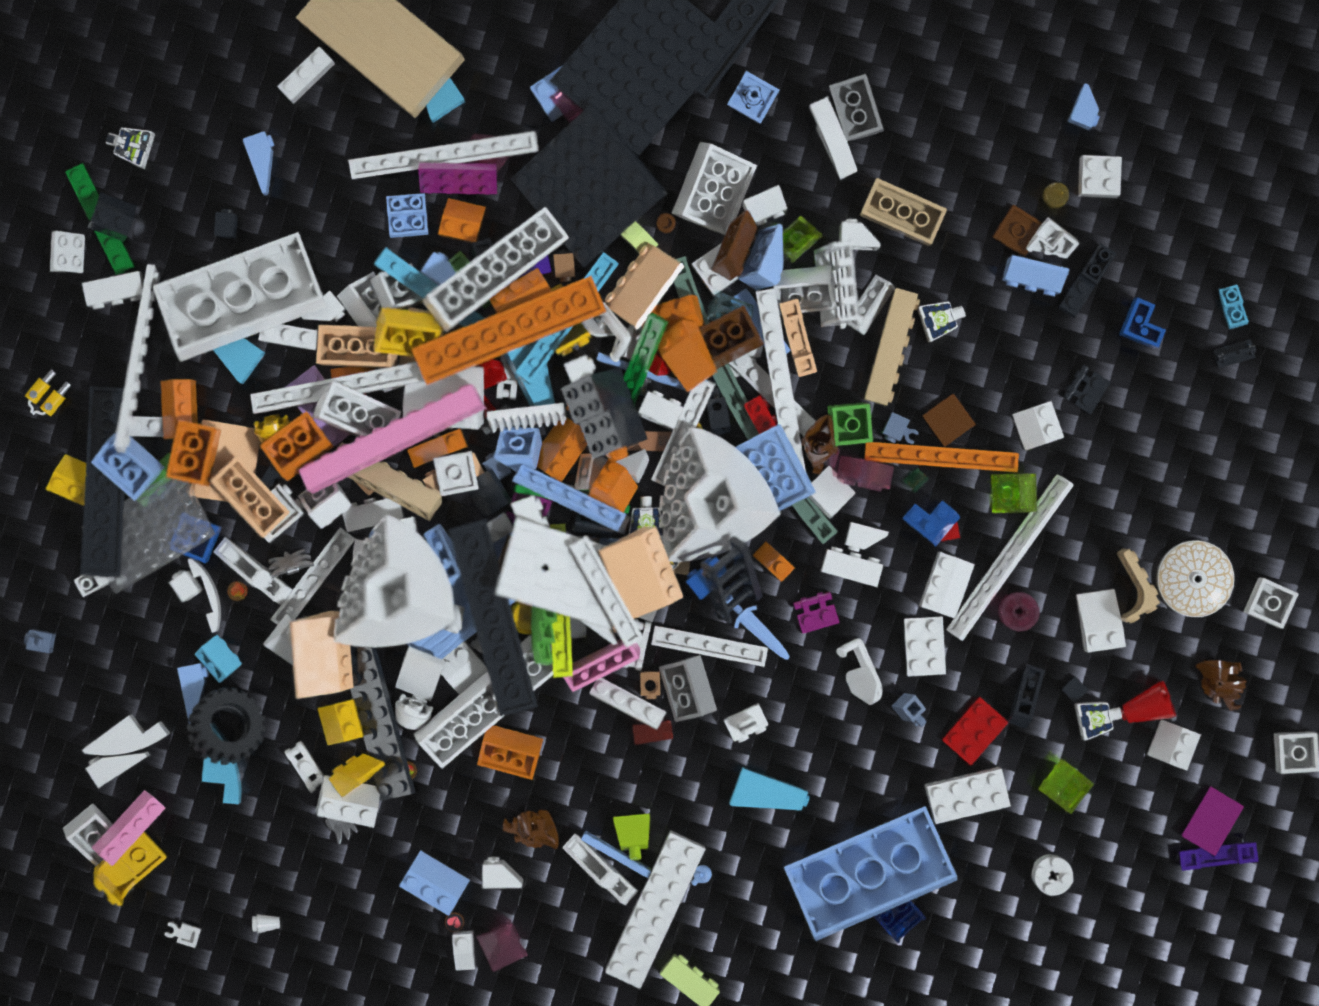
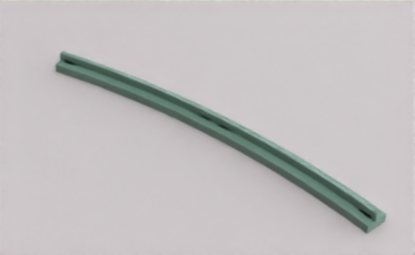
M686 257L675 259L684 265L682 271L673 280L679 298L696 295L705 325L709 324L710 322L697 292ZM729 364L720 367L712 376L721 394L725 397L726 403L747 440H750L759 435L744 407V404L748 401ZM809 497L792 504L793 508L822 544L838 532Z

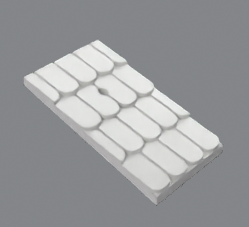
M516 519L496 594L611 630L613 628L610 618L569 547L581 538ZM590 541L602 562L598 551L606 546ZM548 566L549 570L544 572L542 568Z

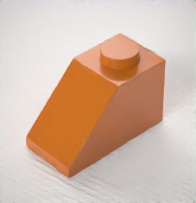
M766 541L753 554L781 582L794 569Z

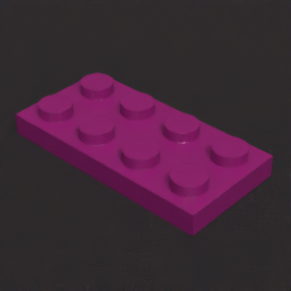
M419 163L420 193L497 194L496 164Z

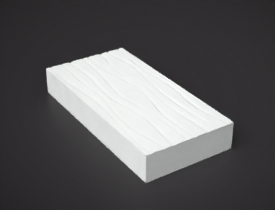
M298 232L153 286L172 343L181 361L327 307Z

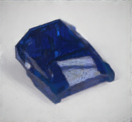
M911 900L874 916L897 943L921 920L924 921L926 919Z

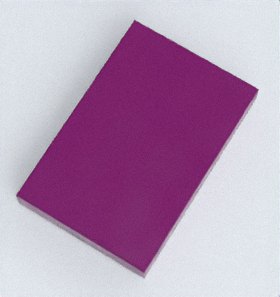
M1209 787L1181 836L1216 856L1244 806L1216 789Z

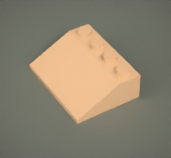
M648 243L640 249L637 259L630 263L626 274L617 281L613 292L606 296L605 304L617 316L634 327L639 328L684 265Z
M202 420V425L222 429L211 479L224 465L236 456L255 474L260 448V440L254 433L255 428ZM211 482L209 486L192 483L190 496L228 502Z
M644 526L598 551L605 570L633 619L668 606L683 598L656 527Z
M328 611L290 622L296 698L336 693L353 688L350 645L334 642L335 619H339L340 611Z

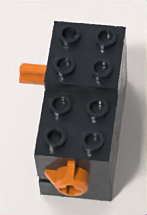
M621 368L589 375L561 388L567 404L566 410H569L574 423L580 424L593 459L606 456L614 462L628 456L627 448L648 439Z

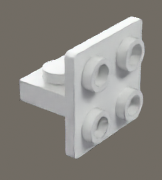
M60 231L52 232L51 272L83 273L85 235Z

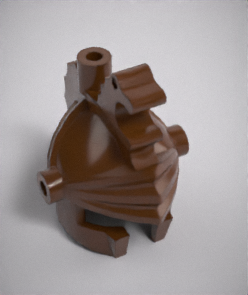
M825 415L818 419L807 430L805 438L801 442L812 467H814L812 473L819 475L823 470L824 462L832 454H837L838 452L834 439L831 415Z
M1208 660L1198 663L1196 668L1204 676L1201 680L1202 688L1205 694L1209 695L1210 698L1212 697V702L1220 703V698H1223L1230 711L1241 708V705L1234 703V699L1238 700L1241 697L1239 693H1243V689L1246 687V680L1235 675L1238 674V671H1242L1241 663L1220 660Z
M539 810L538 813L532 811L521 813L517 818H513L512 823L504 819L503 831L518 834L514 837L516 843L522 842L527 847L541 848L542 845H547L554 849L558 848V832L547 810Z

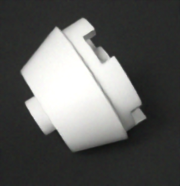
M402 694L400 699L396 701L395 719L405 728L419 730L432 717L433 707L427 706V700L419 696L413 695L410 698Z

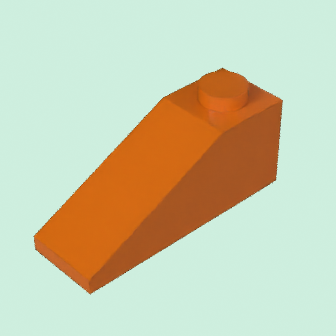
M458 429L410 448L407 451L415 468L433 461V458L447 456L468 448L462 430Z

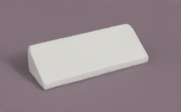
M875 275L857 302L858 316L863 317V322L857 324V320L846 324L864 335L895 287L889 281Z

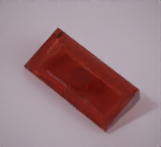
M671 720L662 721L657 730L646 724L633 725L635 744L673 739Z

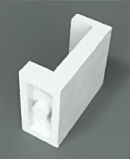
M278 483L271 491L290 513L264 537L268 543H271L306 513L303 510L305 507L298 498L294 500L290 495L292 491L286 484L282 486Z

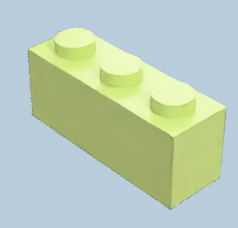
M673 954L660 971V975L699 1006H709L720 993L719 988H717L719 985L713 979L709 978L707 980L703 977L704 973L696 966L694 968L687 964L689 961L685 957Z

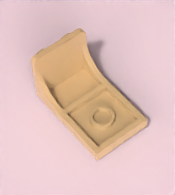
M1122 549L1117 552V555L1136 586L1138 598L1135 606L1129 612L1123 614L1121 620L1133 623L1140 619V614H1148L1156 610V605L1160 604L1156 597L1158 595L1156 588L1147 581L1148 574L1137 563L1139 559L1134 551L1131 552L1130 549Z

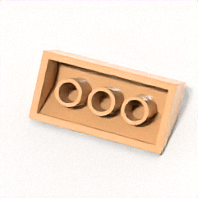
M319 325L317 364L390 368L397 366L398 355L374 352L376 327Z
M238 456L231 459L210 480L212 485L262 539L290 513Z

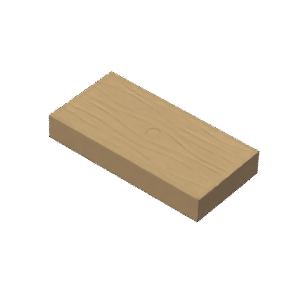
M311 0L296 17L304 27L414 118L418 116L465 60L456 49L396 0Z

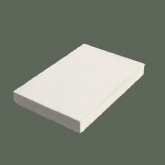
M409 647L395 687L431 701L445 661Z

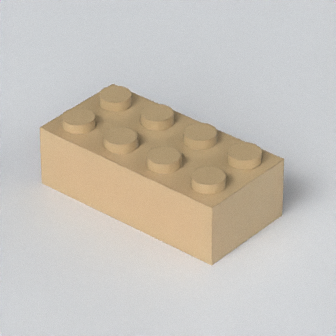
M876 178L860 216L930 246L947 209Z

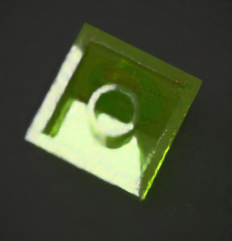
M800 216L782 232L783 256L791 263L795 262L822 237V234Z
M1036 473L991 475L992 513L1037 512Z
M1061 759L1054 766L1049 776L1042 782L1039 790L1072 814L1094 783Z

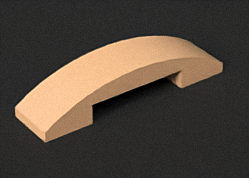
M798 298L779 303L798 377L817 372Z

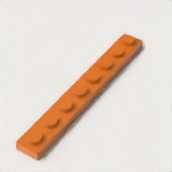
M877 442L865 443L864 461L1006 472H1018L1019 453Z

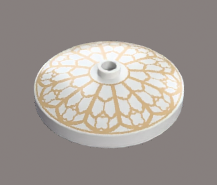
M1187 541L1174 546L1162 558L1157 570V587L1163 601L1175 612L1189 617H1203L1218 611L1228 601L1234 587V571L1228 557L1215 545L1204 541ZM1197 575L1200 578V582H1195Z

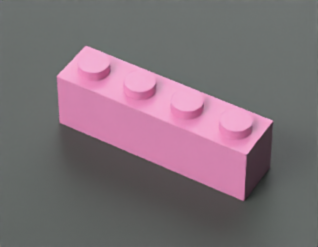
M619 639L617 644L613 645L611 643L572 663L573 677H564L572 692L639 659L641 649L637 642L629 647H625L622 640Z
M144 790L93 845L92 849L113 866L162 813L165 807Z

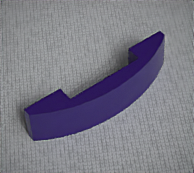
M1256 842L1221 845L1216 856L1202 848L1179 851L1182 871L1234 863L1259 862Z

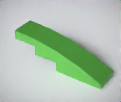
M532 605L531 633L535 664L550 665L553 663L550 644L555 643L552 624L557 622L556 612Z

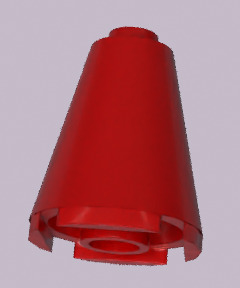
M1164 681L1156 683L1123 704V709H1121L1124 721L1128 720L1129 723L1176 717L1175 708Z

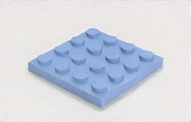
M781 424L735 447L761 473L771 489L779 511L816 493Z

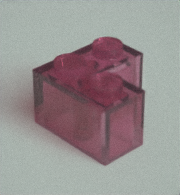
M841 456L837 479L844 480L843 484L855 486L856 482L858 487L869 489L870 486L871 490L881 491L882 488L890 489L894 467L873 461Z

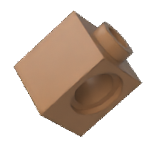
M573 253L554 255L556 279H560V282H570L571 278H575Z
M640 672L641 696H645V699H656V695H660V672ZM653 680L656 683L655 689L647 690L645 688L646 681Z

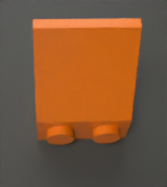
M682 319L664 332L658 349L662 358L686 391H691L717 372L696 322Z

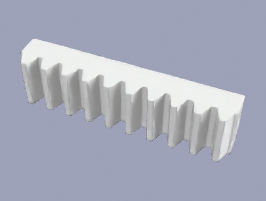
M564 403L488 411L487 419L490 429L495 433L497 428L501 432H503L504 427L511 431L512 426L518 430L520 425H522L523 429H526L528 424L531 428H534L535 424L541 427L542 423L549 426L550 422H553L554 426H556L558 421L564 425L566 411Z

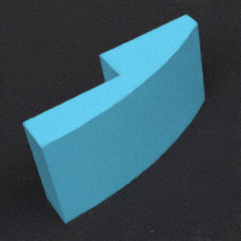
M1238 285L1220 289L1219 295L1229 329L1248 324Z

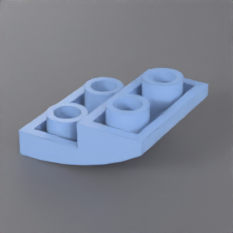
M425 193L386 197L390 238L428 235Z

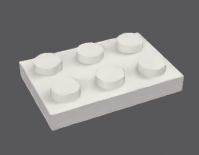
M943 617L904 619L907 676L946 674Z

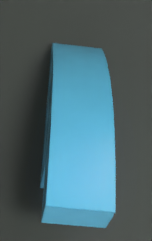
M211 723L216 736L228 742L215 723ZM209 757L204 759L202 782L225 784L223 803H241V780L237 763L232 764L230 762L228 765H221L220 762L216 764L211 763V758Z

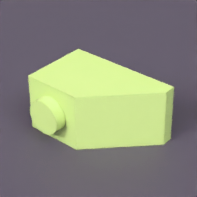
M637 222L620 235L638 253L648 243L655 247L658 245Z

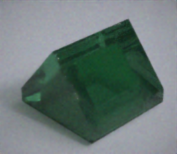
M916 468L904 482L916 493L929 479Z

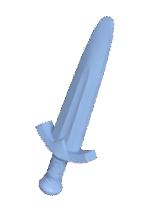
M732 595L726 598V603L733 599ZM738 604L733 608L738 614L734 628H738L739 622L742 623L772 651L786 660L789 659V655L781 643L751 612L752 610H757L756 605L742 609Z

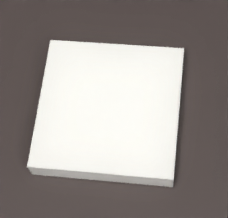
M472 451L433 458L441 496L479 489Z
M828 466L811 483L816 493L808 497L830 519L855 492Z

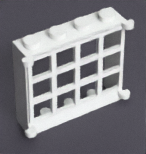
M849 238V242L831 243L814 250L815 267L832 265L836 288L837 309L820 311L821 327L840 325V329L846 327L847 322L857 320V324L863 322V317L858 316L852 246L856 243L854 238Z

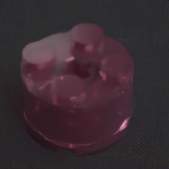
M1014 592L1002 599L999 604L998 614L1001 622L1007 628L1015 631H1026L1038 621L1040 610L1033 597L1026 593ZM1020 606V609L1023 610V613L1019 614V617H1017L1015 609H1018Z

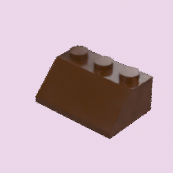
M745 210L730 222L711 268L712 271L730 281L736 276L739 277L743 272V262L748 258L750 254L749 247L756 239L757 226L750 211Z
M744 305L699 328L716 370L764 345Z

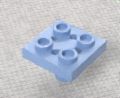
M746 71L727 106L761 124L779 89Z

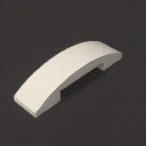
M188 559L193 578L202 577L213 610L212 613L206 614L212 633L219 631L221 606L215 584L206 569L196 559Z

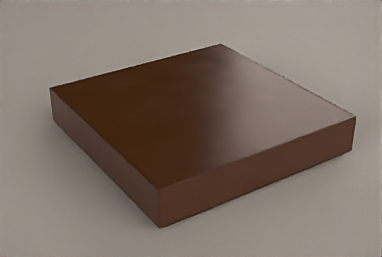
M1013 204L992 238L1025 257L1029 252L1026 249L1028 243L1043 223Z
M954 393L922 415L944 447L976 425Z

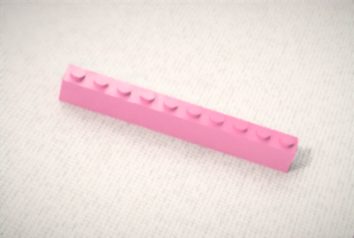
M472 384L463 385L459 388V391L453 394L447 393L441 397V400L425 404L423 409L413 410L406 417L395 419L384 428L374 429L372 434L368 436L358 437L350 445L340 446L338 451L332 454L326 453L320 457L321 459L304 464L303 468L299 469L307 490L314 494L486 409L477 388Z

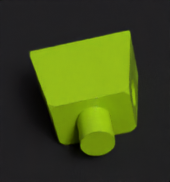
M650 814L613 817L621 851L629 850L630 860H640V849L648 848Z

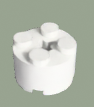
M1047 854L1035 861L1032 869V879L1042 892L1048 895H1060L1067 891L1073 883V872L1070 865L1063 858ZM1051 871L1055 873V877L1053 879L1049 877V872Z

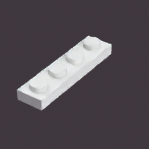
M603 678L596 680L589 692L590 695L656 730L666 715V712Z

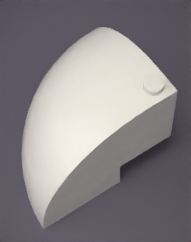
M694 427L687 431L679 443L681 447L677 454L672 455L671 469L666 471L663 484L666 485L664 496L660 497L659 509L662 511L659 528H663L664 539H661L670 562L694 561L729 551L731 549L728 541L730 538L736 536L743 542H747L762 532L780 515L775 498L767 482L745 455L724 439L708 431Z
M386 515L373 528L374 533L370 539L365 538L361 552L357 551L351 563L354 567L350 576L346 575L342 590L345 592L342 594L337 605L340 608L339 619H335L334 642L361 647L402 645L429 637L454 621L452 589L441 561L418 533L403 522Z

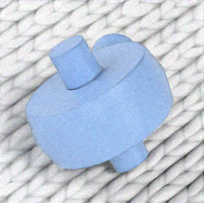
M705 865L698 866L694 872V879L691 881L692 885L696 886L698 882H708L712 876L710 868Z

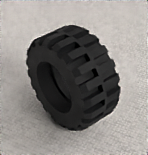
M220 688L218 691L214 690L203 697L194 706L193 712L189 715L188 721L190 724L187 725V731L191 732L189 740L195 743L193 748L196 752L198 750L202 752V758H211V763L216 764L220 762L221 765H228L230 762L232 764L238 763L253 753L263 740L262 735L265 733L266 727L262 726L265 722V717L260 715L262 709L260 705L256 706L254 704L256 700L253 697L250 699L246 697L247 693L244 691L238 693L236 688H231L228 691L227 688ZM220 710L227 711L239 720L242 733L241 738L237 742H226L216 736L211 726V717L214 712Z

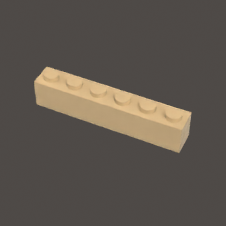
M898 288L894 289L864 396L866 401L887 406L888 402L891 403L893 400L894 392L891 390L893 384L898 382L899 373L896 372L898 365L902 366L905 356L902 354L903 347L907 348L910 336H907L909 328L912 329L915 320L912 314L914 310L917 311L920 299H917L918 294Z
M383 461L348 476V478L429 521L442 503L441 495L436 489L425 487L419 480L408 478L404 472L391 469Z

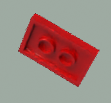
M979 697L943 737L942 741L972 765L1004 729L1008 721Z

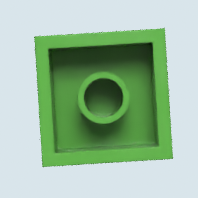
M862 402L828 406V415L832 416L836 446L873 442L869 403Z

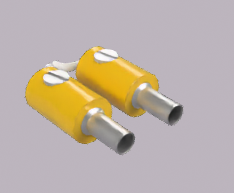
M50 370L43 379L39 377L25 394L29 399L28 405L33 415L38 413L40 415L48 414L52 416L66 399L63 395L71 386L68 382H65L58 391L54 389L40 406V409L44 412L34 411L31 405V401L37 404L51 387L48 383L56 374L53 370Z

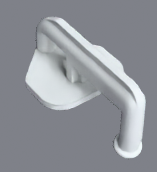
M603 302L606 313L582 322V325L594 336L615 335L620 341L614 352L610 353L611 360L618 362L629 345L631 336Z
M856 638L837 648L836 651L840 657H846L849 651L854 650L861 667L849 671L846 674V681L855 696L872 705L881 699L882 685L863 641Z

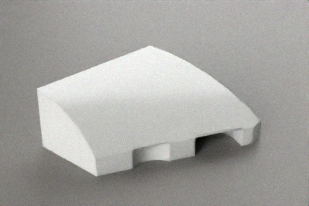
M1047 217L1028 243L1026 249L1029 252L1038 251L1046 255L1054 254L1058 255V257L1067 258L1079 245V242Z

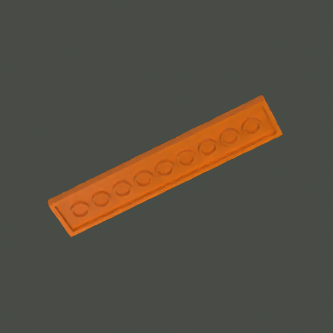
M589 276L412 349V352L426 385H430L604 314L606 309L592 276Z

